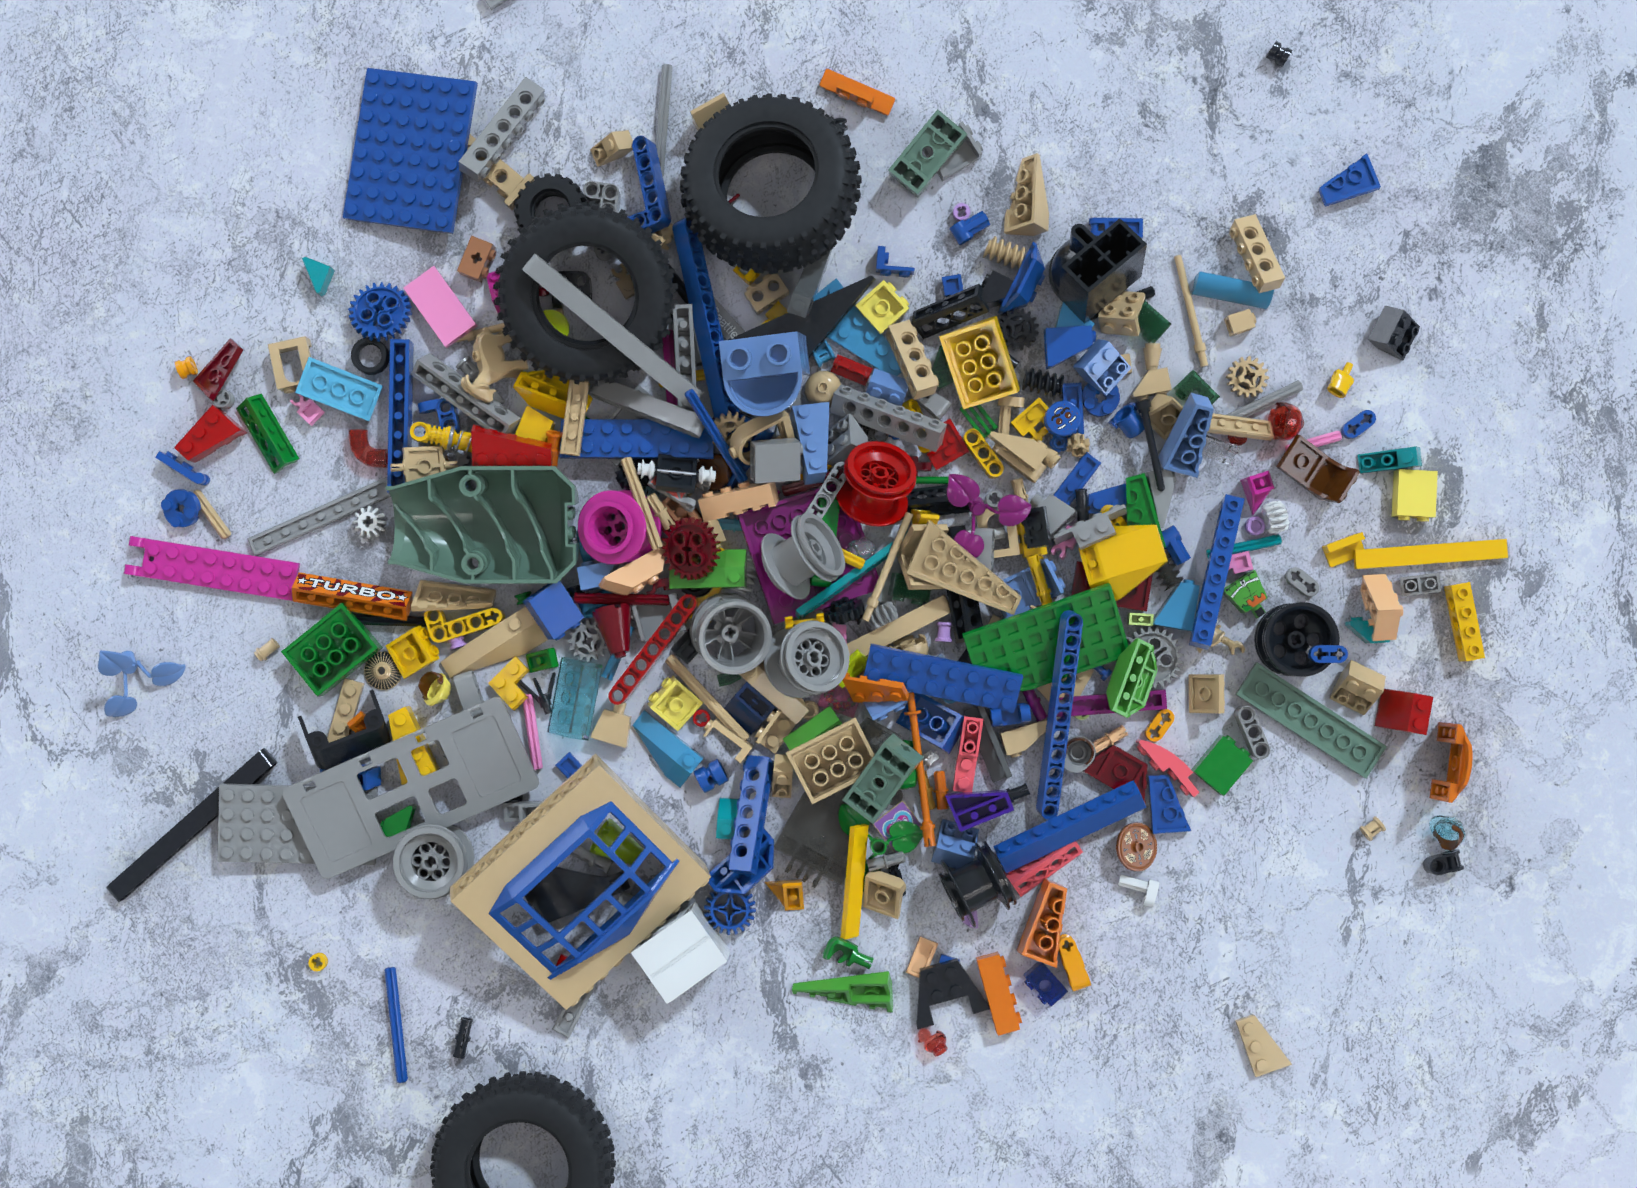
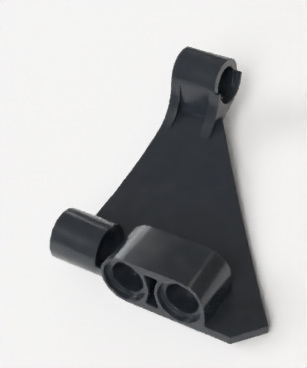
M556 867L525 895L528 904L533 906L550 923L585 909L616 881L624 871L621 870L611 876L601 877ZM628 880L620 885L611 895L615 896L629 889L630 884Z

